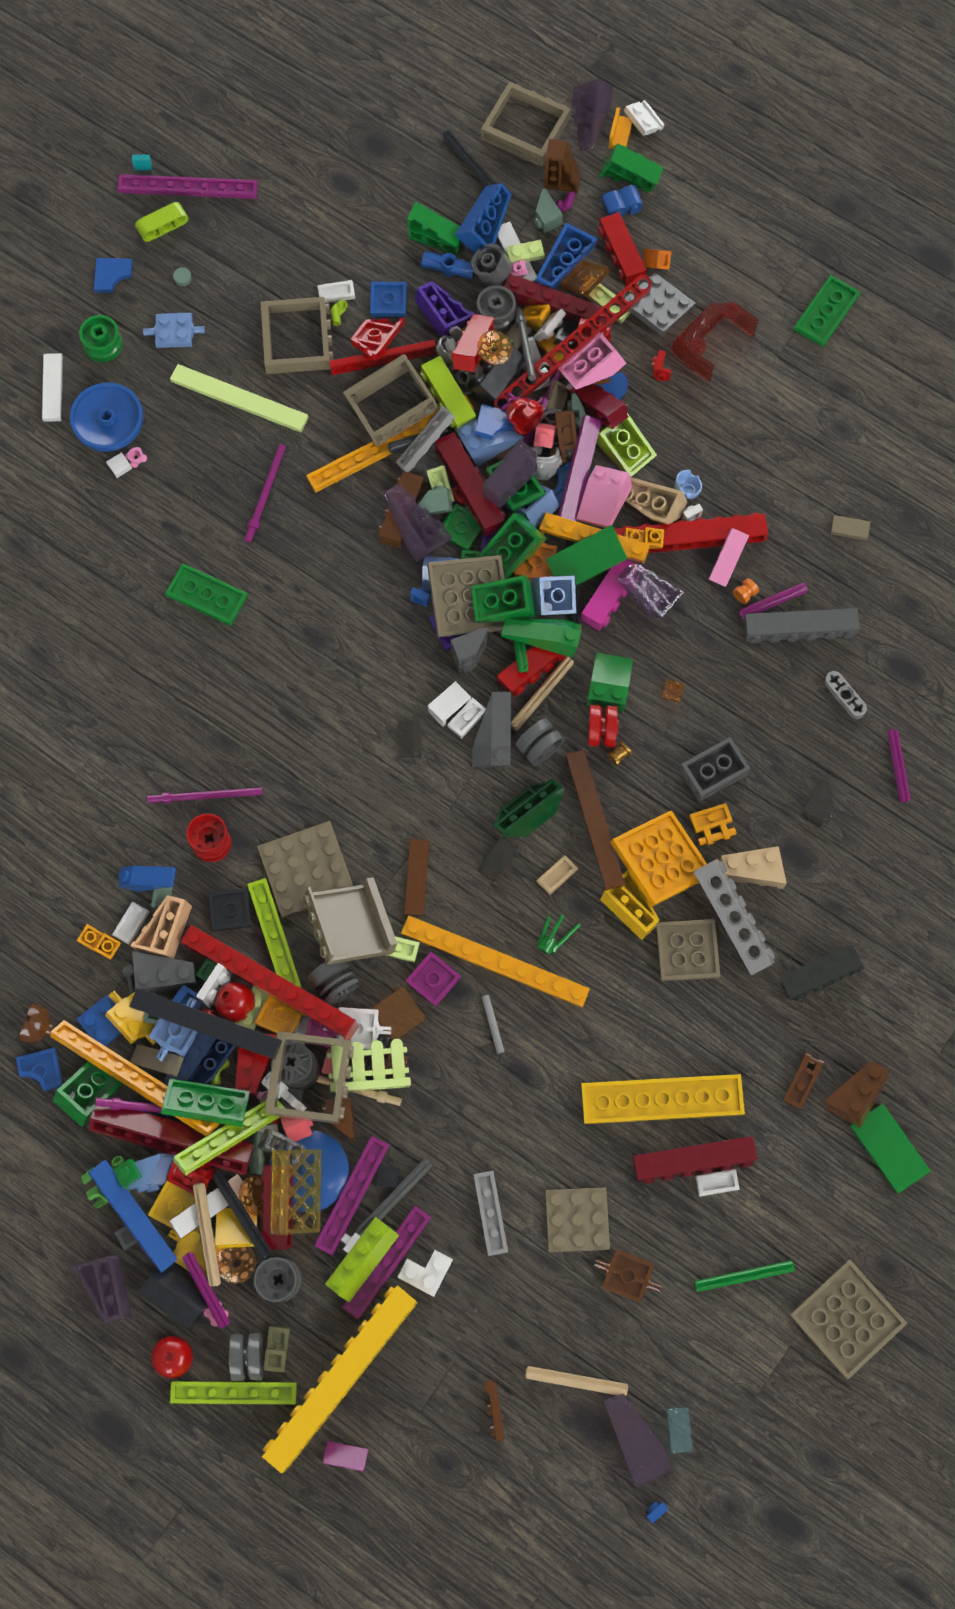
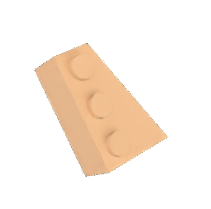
M167 895L154 912V917L147 926L143 927L140 936L130 946L137 952L174 959L192 906L184 899Z

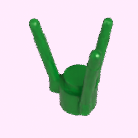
M561 915L550 935H546L551 919L548 916L541 936L537 941V948L547 955H551L552 952L556 953L558 948L581 924L578 923L555 944L556 940L553 937L565 916Z

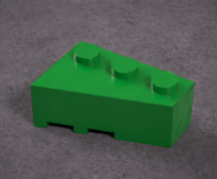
M415 202L407 218L408 238L457 256L463 244L455 235L460 226Z

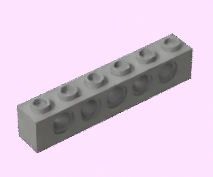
M716 859L697 869L694 873L748 971L753 975L775 963L773 960L775 955L770 948L767 949L763 933L760 930L757 931L754 925L756 923L751 913H747L744 899L742 896L737 895L734 881L727 877L725 873L727 869L724 863ZM714 876L721 879L719 887L713 884ZM723 894L730 896L731 902L729 904L723 902ZM733 911L739 912V921H735L732 918ZM742 928H746L749 930V938H744L742 936ZM751 946L759 948V955L752 954Z

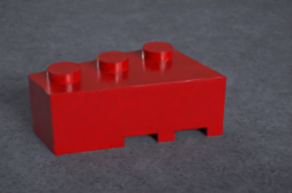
M266 1034L277 1038V1035L275 1034ZM239 1047L235 1089L250 1091L249 1096L257 1097L262 1087L261 1081L267 1075L272 1059Z

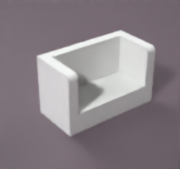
M455 681L428 705V712L444 727L446 720L465 703L467 704L471 700V696Z

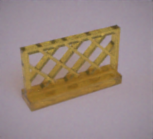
M322 1149L272 1150V1234L288 1235L320 1232ZM290 1154H295L299 1159L294 1167L290 1164ZM310 1154H315V1162L310 1166L306 1162V1158ZM301 1164L308 1169L302 1177L296 1171ZM294 1174L299 1181L292 1188L289 1184V1179ZM310 1174L314 1176V1183L311 1187L305 1182ZM301 1185L307 1189L302 1198L296 1193ZM311 1194L314 1198V1204L309 1208L304 1201ZM292 1195L298 1200V1203L293 1208L289 1206V1199ZM302 1205L307 1212L300 1219L295 1212ZM310 1215L314 1219L313 1228H308L304 1223ZM293 1216L298 1223L293 1229H288V1221Z

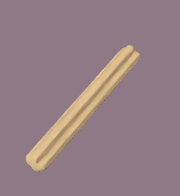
M565 657L515 716L511 721L512 729L515 731L520 729L572 667L574 661L571 658Z
M204 1183L193 1185L208 1284L213 1287L220 1285L221 1280L206 1187Z
M528 1366L525 1376L531 1380L624 1397L628 1393V1385L625 1383Z

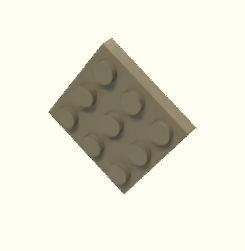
M715 919L658 922L656 931L661 982L720 978Z
M606 1187L545 1190L549 1253L610 1250Z

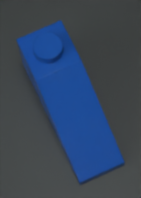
M156 866L121 867L118 886L135 892L173 887L176 868Z

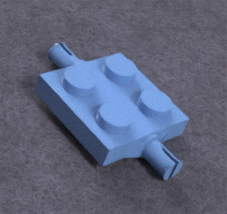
M192 313L156 314L154 328H143L144 336L155 335L156 348L192 347L194 334H205L204 326L193 325Z
M189 998L186 1006L193 1008L197 1001ZM159 1018L149 1035V1038L161 1046L155 1058L163 1061L168 1051L176 1052L185 1057L198 1032Z

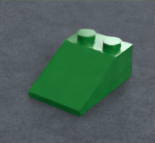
M518 452L486 468L488 482L512 511L545 495L544 490Z
M513 513L479 556L501 555L504 579H508L540 548L547 538L522 514Z
M526 575L471 586L476 623L503 622L505 619H529L535 617L531 581Z
M596 652L587 706L600 705L602 709H605L607 706H617V711L624 712L633 659Z
M88 1061L56 1091L53 1102L83 1127L90 1120L95 1109V1099H110L123 1083Z

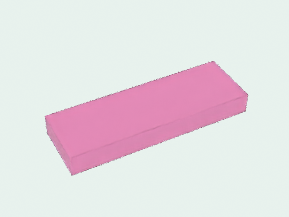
M731 528L708 578L709 580L726 587L749 535Z

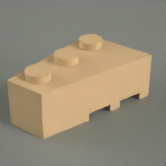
M779 846L722 855L719 862L722 861L727 869V872H725L727 877L731 878L734 882L759 884V886L766 885L779 889H784L787 884Z

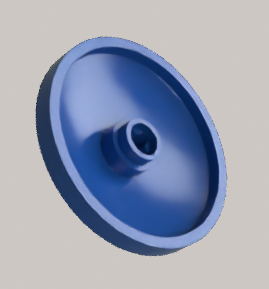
M100 383L85 389L75 399L70 411V423L75 436L82 444L97 451H114L127 446L138 436L144 421L143 409L138 397L129 388L117 383Z
M311 1130L313 1135L291 1144L288 1138H285L276 1147L269 1162V1165H294L293 1210L305 1213L318 1212L333 1205L339 1199L349 1179V1163L343 1148L331 1136Z

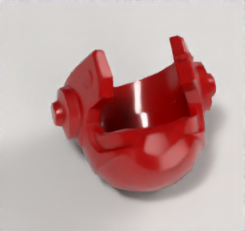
M517 398L508 406L507 419L514 425L513 428L517 434H528L540 422L543 416V406L535 400Z

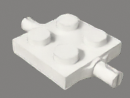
M339 1007L341 1012L355 1019L360 1025L350 1040L351 1045L354 1042H360L363 1045V1049L371 1050V1044L377 1040L379 1034L391 1035V1031H383L391 1030V1026L379 1025V1010Z

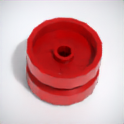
M590 705L588 746L598 747L601 735H603L604 746L615 748L616 736L618 735L617 706H607L604 717H602L601 706Z

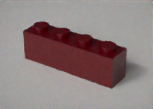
M571 383L565 386L569 400H571L572 393H575L581 401L584 411L595 419L601 420V423L611 430L629 418L625 402L615 398L612 393L606 392L602 386L590 384L579 389H575Z
M265 1165L261 1174L262 1181H264V1190L261 1192V1201L263 1202V1210L261 1212L263 1231L261 1234L270 1249L287 1250L292 1248L294 1165Z

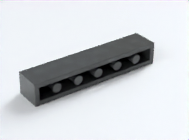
M858 608L745 614L743 620L745 642L751 641V643H760L761 641L768 640L769 642H778L787 639L788 641H797L799 639L816 640L817 638L834 639L843 636L844 638H853L857 636L860 630Z

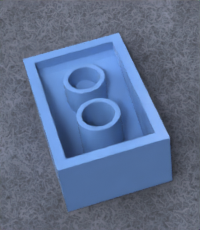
M478 419L471 420L456 429L477 467L524 440L523 435L517 434L514 428L513 431L498 432L493 436L492 440L476 436L474 433Z

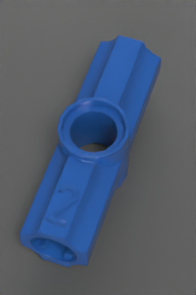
M425 251L423 254L421 267L441 271L447 277L457 275L469 279L474 278L475 272L470 261L457 259L451 253L441 255Z

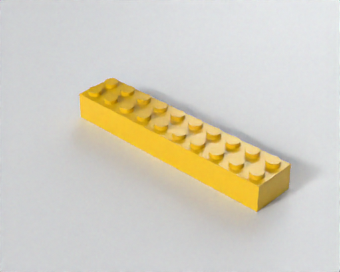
M398 1285L395 1288L390 1287L384 1295L386 1300L383 1304L380 1305L378 1303L371 1311L372 1318L369 1321L364 1320L357 1329L360 1332L357 1337H351L345 1344L346 1351L342 1355L338 1354L331 1362V1365H333L329 1372L324 1371L317 1381L320 1384L316 1389L311 1388L304 1396L305 1403L302 1406L297 1405L290 1414L292 1419L289 1423L284 1422L276 1432L279 1435L276 1440H270L263 1448L265 1453L262 1457L281 1474L286 1472L418 1303Z

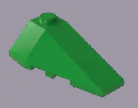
M505 619L501 636L573 658L579 643L582 625L564 619Z

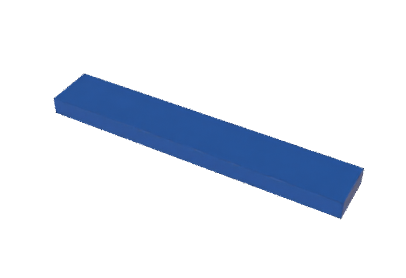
M106 1160L88 1172L89 1176L160 1273L178 1260L127 1188H122L117 1176Z

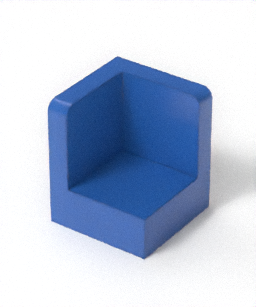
M184 984L172 999V1001L186 1005L189 998L197 1001L193 1007L197 1010L203 1005L196 997L197 993Z

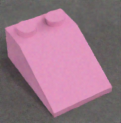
M599 332L558 369L575 389H579L613 376L626 362Z
M596 465L588 479L576 518L577 521L604 528L612 525L633 487L630 474Z

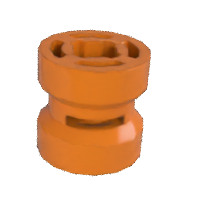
M749 578L742 582V586H738L733 590L734 596L742 604H746L750 601L751 596L759 593L758 586Z

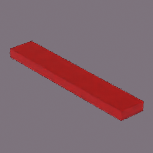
M435 340L386 349L377 361L366 354L329 361L331 375L387 365L403 354L406 355L408 360L436 355Z

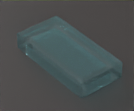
M688 1408L667 1409L671 1453L692 1452Z

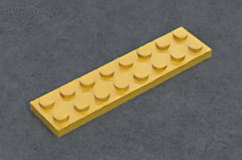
M741 1074L581 1084L584 1124L739 1116L745 1114Z

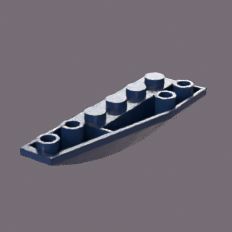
M198 1032L188 1052L183 1057L184 1060L177 1077L167 1075L162 1083L168 1086L169 1079L171 1078L208 1084L216 1076L236 1046ZM142 1111L144 1113H150L151 1115L158 1116L161 1118H170L172 1116L157 1112Z

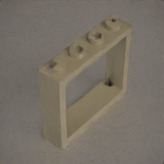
M509 81L481 128V140L542 167L546 160L549 139H559L570 120L571 109L564 104H559L548 97L537 94L535 91H530L519 84ZM510 96L559 118L542 149L492 127Z
M325 297L261 302L266 374L330 369L329 361L333 360V351H329V346H332V336L328 335V330H331L330 319H327L330 309L329 304L325 302ZM320 310L324 356L273 360L270 313Z
M405 354L343 392L376 446L387 442L390 438L400 434L406 428L416 424L419 420L438 409L433 396ZM406 372H409L427 400L374 432L357 403Z
M278 1031L277 1039L282 1040V1043L272 1064L265 1113L272 1116L340 1124V1119H344L345 1107H342L343 1099H347L348 1087L345 1086L346 1078L350 1079L351 1066H348L349 1058L353 1059L354 1046H351V1041ZM287 1040L343 1047L333 1115L277 1108Z

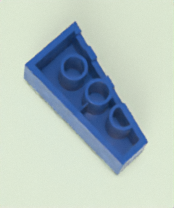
M502 183L485 186L455 234L474 254L478 249H484L485 245L495 244L512 195Z
M566 223L537 275L535 283L556 289L594 250L598 238Z

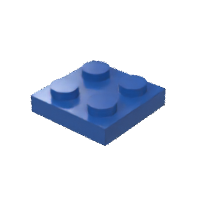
M371 281L370 317H406L407 283Z
M109 994L77 1018L89 1036L105 1047L122 1035L105 1016L106 1012L116 1005L108 997Z

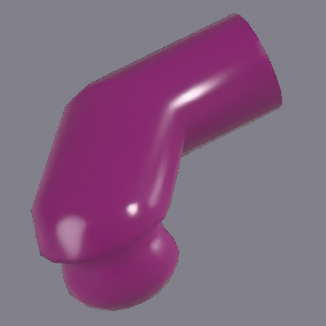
M569 191L564 201H555L561 212L572 207L575 193Z

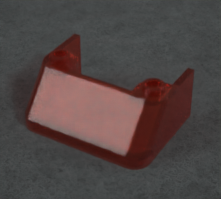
M735 302L710 304L673 342V354L708 382L712 378L714 365L702 356L706 350V343L703 338L724 317L730 319L750 336L753 337L755 335L759 320Z

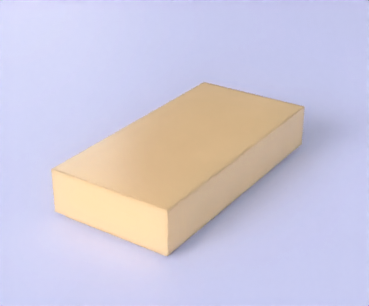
M564 855L537 879V883L551 895L578 871V868Z

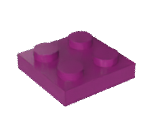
M430 952L408 977L406 983L436 1007L459 981L461 976L434 953Z

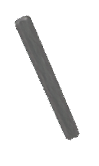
M424 1159L356 1229V1233L361 1236L375 1217L381 1221L431 1169L432 1164L427 1159Z

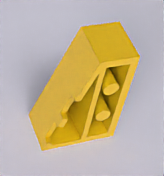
M627 870L622 875L625 886L605 890L600 900L643 940L656 927L659 918Z

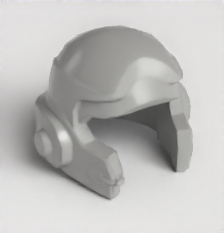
M457 326L449 330L452 336L444 335L438 340L436 345L438 357L441 356L443 361L449 365L453 363L451 361V353L456 349L457 341L461 339L462 330Z
M533 446L524 454L525 463L537 480H548L555 475L557 469L562 465L559 447H556V452L553 456L538 457L542 452V447Z

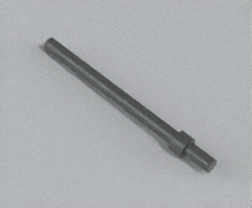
M517 308L515 310V322L519 328L528 378L530 381H534L536 375L526 331L527 322L525 316H523L522 309Z

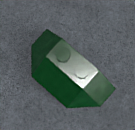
M553 778L547 782H540L529 786L500 809L496 821L493 823L494 828L504 837H527L556 814L564 788Z

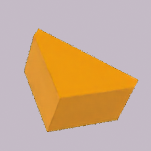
M548 304L526 306L522 311L523 316L526 318V326L538 332L550 317V306Z

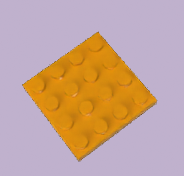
M672 810L612 839L610 842L652 907L700 883L694 871L707 864Z

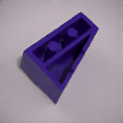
M433 281L418 287L416 290L415 302L440 337L444 335L452 336L449 330L455 326L462 330L474 314L472 311L468 312L463 308L459 301L455 302L450 298L449 294Z

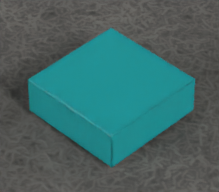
M132 155L135 171L152 170L150 155Z

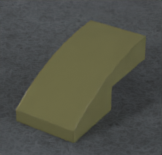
M269 1326L264 1361L265 1371L285 1372L290 1327Z

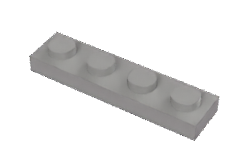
M442 406L396 463L405 472H409L415 467L419 459L427 453L429 447L440 437L445 428L451 424L455 416Z
M494 1172L473 1174L488 1256L508 1253Z

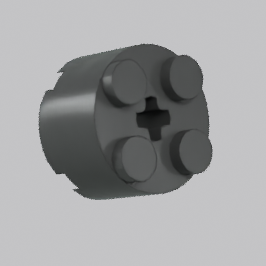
M487 244L484 249H478L471 260L473 271L486 286H503L513 267L511 260L497 244Z

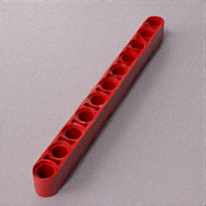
M646 275L637 277L534 365L536 375L534 384L529 385L526 383L528 373L525 372L494 401L495 408L501 409L498 407L499 402L502 400L508 402L510 397L507 394L509 392L512 394L514 389L522 390L521 395L518 397L526 398L594 336L599 332L602 334L648 295L652 287L651 279ZM640 282H646L648 283V287L646 289L639 288L638 284ZM626 294H632L634 296V299L631 301H626L624 296ZM615 305L620 308V311L617 313L610 311V308ZM602 317L606 322L603 325H598L596 320ZM585 329H589L592 331V334L589 337H584L582 332ZM571 341H575L578 343V346L575 349H570L568 347V344ZM557 353H562L564 355V358L561 361H556L554 359V356ZM548 365L550 370L547 373H542L540 371L541 366Z

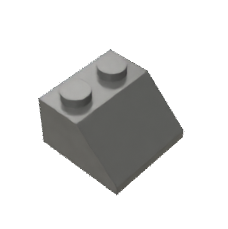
M486 627L451 640V654L459 673L463 671L467 673L472 671L474 667H477L487 646L488 630Z

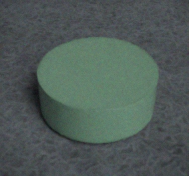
M178 268L173 274L174 281L178 286H187L192 280L191 273L187 268Z

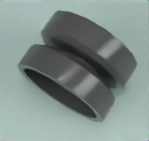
M499 285L483 289L477 298V315L494 317L495 333L503 332L513 325L516 314V301L513 293L506 287Z
M547 718L531 726L516 743V747L521 753H528L527 760L533 766H537L547 760L565 741V738L559 731H553L554 725Z
M250 1333L247 1339V1347L243 1334H231L229 1366L232 1381H243L246 1377V1370L250 1380H262L264 1351L261 1333Z

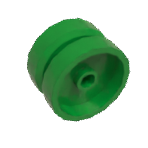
M95 315L86 319L79 330L80 340L85 353L90 359L103 363L115 359L120 354L123 343L118 326L113 319L104 315Z

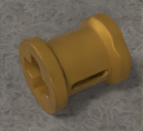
M620 742L614 751L607 753L609 760L617 767L623 759L632 755L629 747L623 742Z

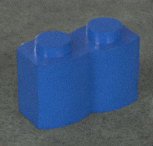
M635 185L602 195V204L607 216L620 212L621 217L629 214L635 215L642 210V200Z

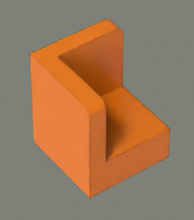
M644 248L643 264L645 267L669 269L671 251Z

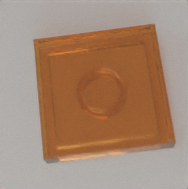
M582 260L561 282L563 288L588 296L610 273V270L606 266Z
M401 987L372 1008L373 1010H379L378 1020L382 1026H391V1030L386 1031H391L389 1036L393 1040L399 1039L426 1020V1017L404 987Z

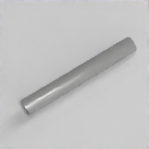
M489 995L482 996L497 1054L504 1053Z

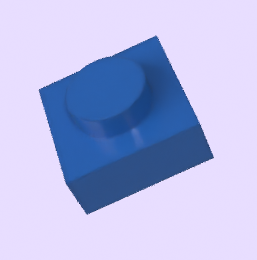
M412 588L410 600L428 608L430 594L424 589Z
M655 1501L646 1509L648 1513L645 1516L653 1524L668 1508L662 1501L659 1503Z

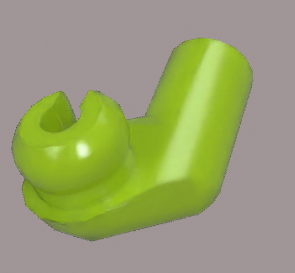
M345 300L338 301L331 308L333 326L341 325L340 316L348 307Z

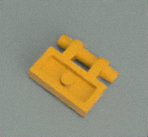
M726 803L689 815L695 834L700 832L704 834V837L698 839L700 846L705 844L711 845L714 844V841L721 839L727 840L730 839V836L737 834L734 827L728 829L726 824L733 821ZM720 828L721 832L711 834L710 829Z

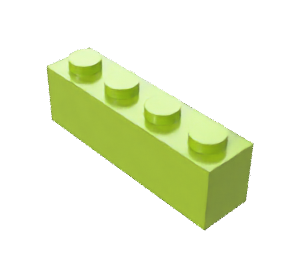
M441 356L421 365L420 377L424 383L427 382L429 385V392L433 398L436 397L438 400L439 409L444 406L455 416L449 426L451 428L454 427L456 431V429L471 420H475V412Z
M375 1217L325 1285L347 1302H350L399 1235Z

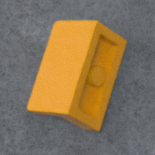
M618 107L609 138L610 149H613L617 143L627 147L632 126L630 118L619 116L620 108Z

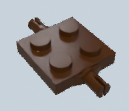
M619 1249L615 1250L613 1258L609 1263L599 1259L596 1260L594 1267L605 1271V1279L601 1287L605 1290L637 1303H641L643 1295L648 1289L658 1293L661 1291L662 1285L651 1281L654 1264Z

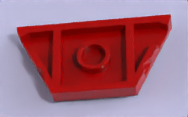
M399 317V321L388 322V318L365 320L352 336L351 345L377 361L405 325V318Z

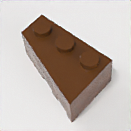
M549 139L545 160L544 188L578 193L581 173L567 141Z
M873 1061L868 1062L824 1101L825 1110L861 1128L889 1079V1069Z

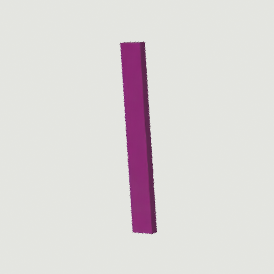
M119 174L117 190L118 193L257 199L258 180Z

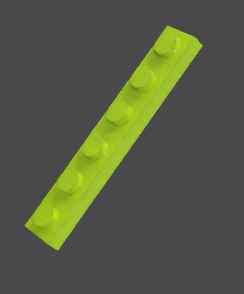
M266 878L247 884L276 974L302 988Z
M265 1100L245 1113L243 1127L226 1124L174 1156L173 1161L186 1176L275 1121L280 1116H272L265 1113L267 1101ZM277 1100V1108H285L280 1103V1101Z
M171 1382L170 1403L296 1404L297 1383Z

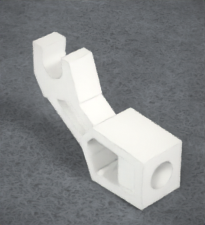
M271 1072L261 1081L267 1089H269ZM280 1081L278 1098L283 1097L296 1110L305 1111L306 1107L287 1091L289 1088Z

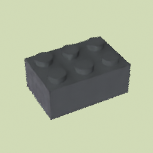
M731 737L682 763L679 772L698 802H701L746 777L751 768Z

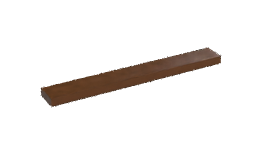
M585 750L566 754V759L605 890L624 887L625 882L615 849L610 843L612 839Z

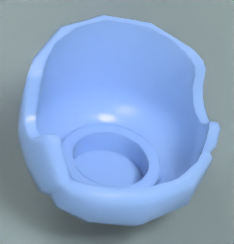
M683 470L677 474L674 488L683 491L686 499H693L701 493L702 483L698 475L694 476L690 470Z

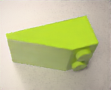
M630 416L612 430L606 425L600 427L596 443L622 471L628 472L630 477L657 456Z

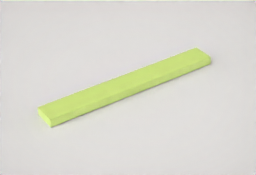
M177 364L170 378V381L300 433L309 418L305 413Z

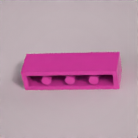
M627 559L612 567L581 613V621L598 631L603 626L606 627L611 619L609 616L612 611L616 612L621 604L619 602L620 599L627 596L630 590L629 585L631 582L635 583L640 574L638 573L639 565Z

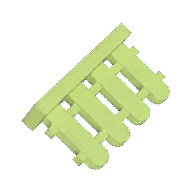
M394 1039L390 1044V1048L383 1049V1044L379 1040L372 1042L371 1050H363V1045L360 1042H354L351 1045L354 1046L353 1059L351 1058L352 1072L350 1078L353 1077V1082H346L345 1086L348 1087V1092L411 1086L410 1077H405V1073H409V1067L405 1068L404 1053H407V1047H403L400 1039ZM332 1046L331 1053H327V1059L331 1058L332 1073L328 1075L329 1079H333V1083L329 1084V1094L336 1093L343 1047ZM384 1054H391L392 1069H385ZM371 1055L372 1070L365 1071L364 1056ZM393 1074V1079H386L385 1075ZM365 1076H373V1080L366 1081Z

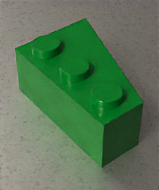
M617 143L605 159L598 177L604 178V176L615 178L614 182L619 183L621 180L630 183V185H635L637 189L651 192L659 181L663 167L656 162L646 159L641 154L631 151L626 146Z

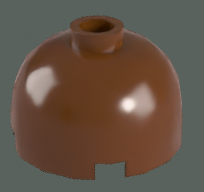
M31 1003L18 1040L32 1044L42 1041L45 1035H50L53 1024L50 1023L51 1016L44 1007Z

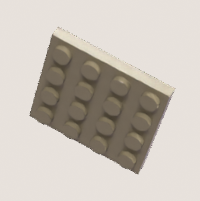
M501 555L429 562L427 564L437 638L466 635L485 627L488 630L487 632L502 631L505 621L475 622L471 586L504 580Z
M330 821L257 846L282 918L308 910L303 904V896L308 887H311L312 892H320L353 886Z
M848 1260L790 1314V1317L846 1380L853 1376L907 1324L851 1260Z

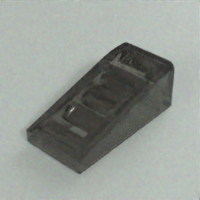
M265 1129L257 1148L297 1165L305 1146L272 1129ZM280 1140L277 1149H274L277 1141ZM285 1144H288L287 1147H286V1149H285V1152L282 1153ZM292 1147H295L292 1157H289Z

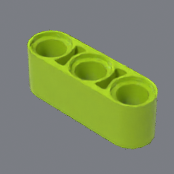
M174 202L139 219L135 227L145 242H149L184 225L188 221V216L180 203Z

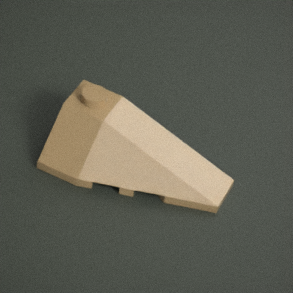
M630 477L633 487L625 500L627 503L651 520L667 525L681 517L688 503L683 491Z

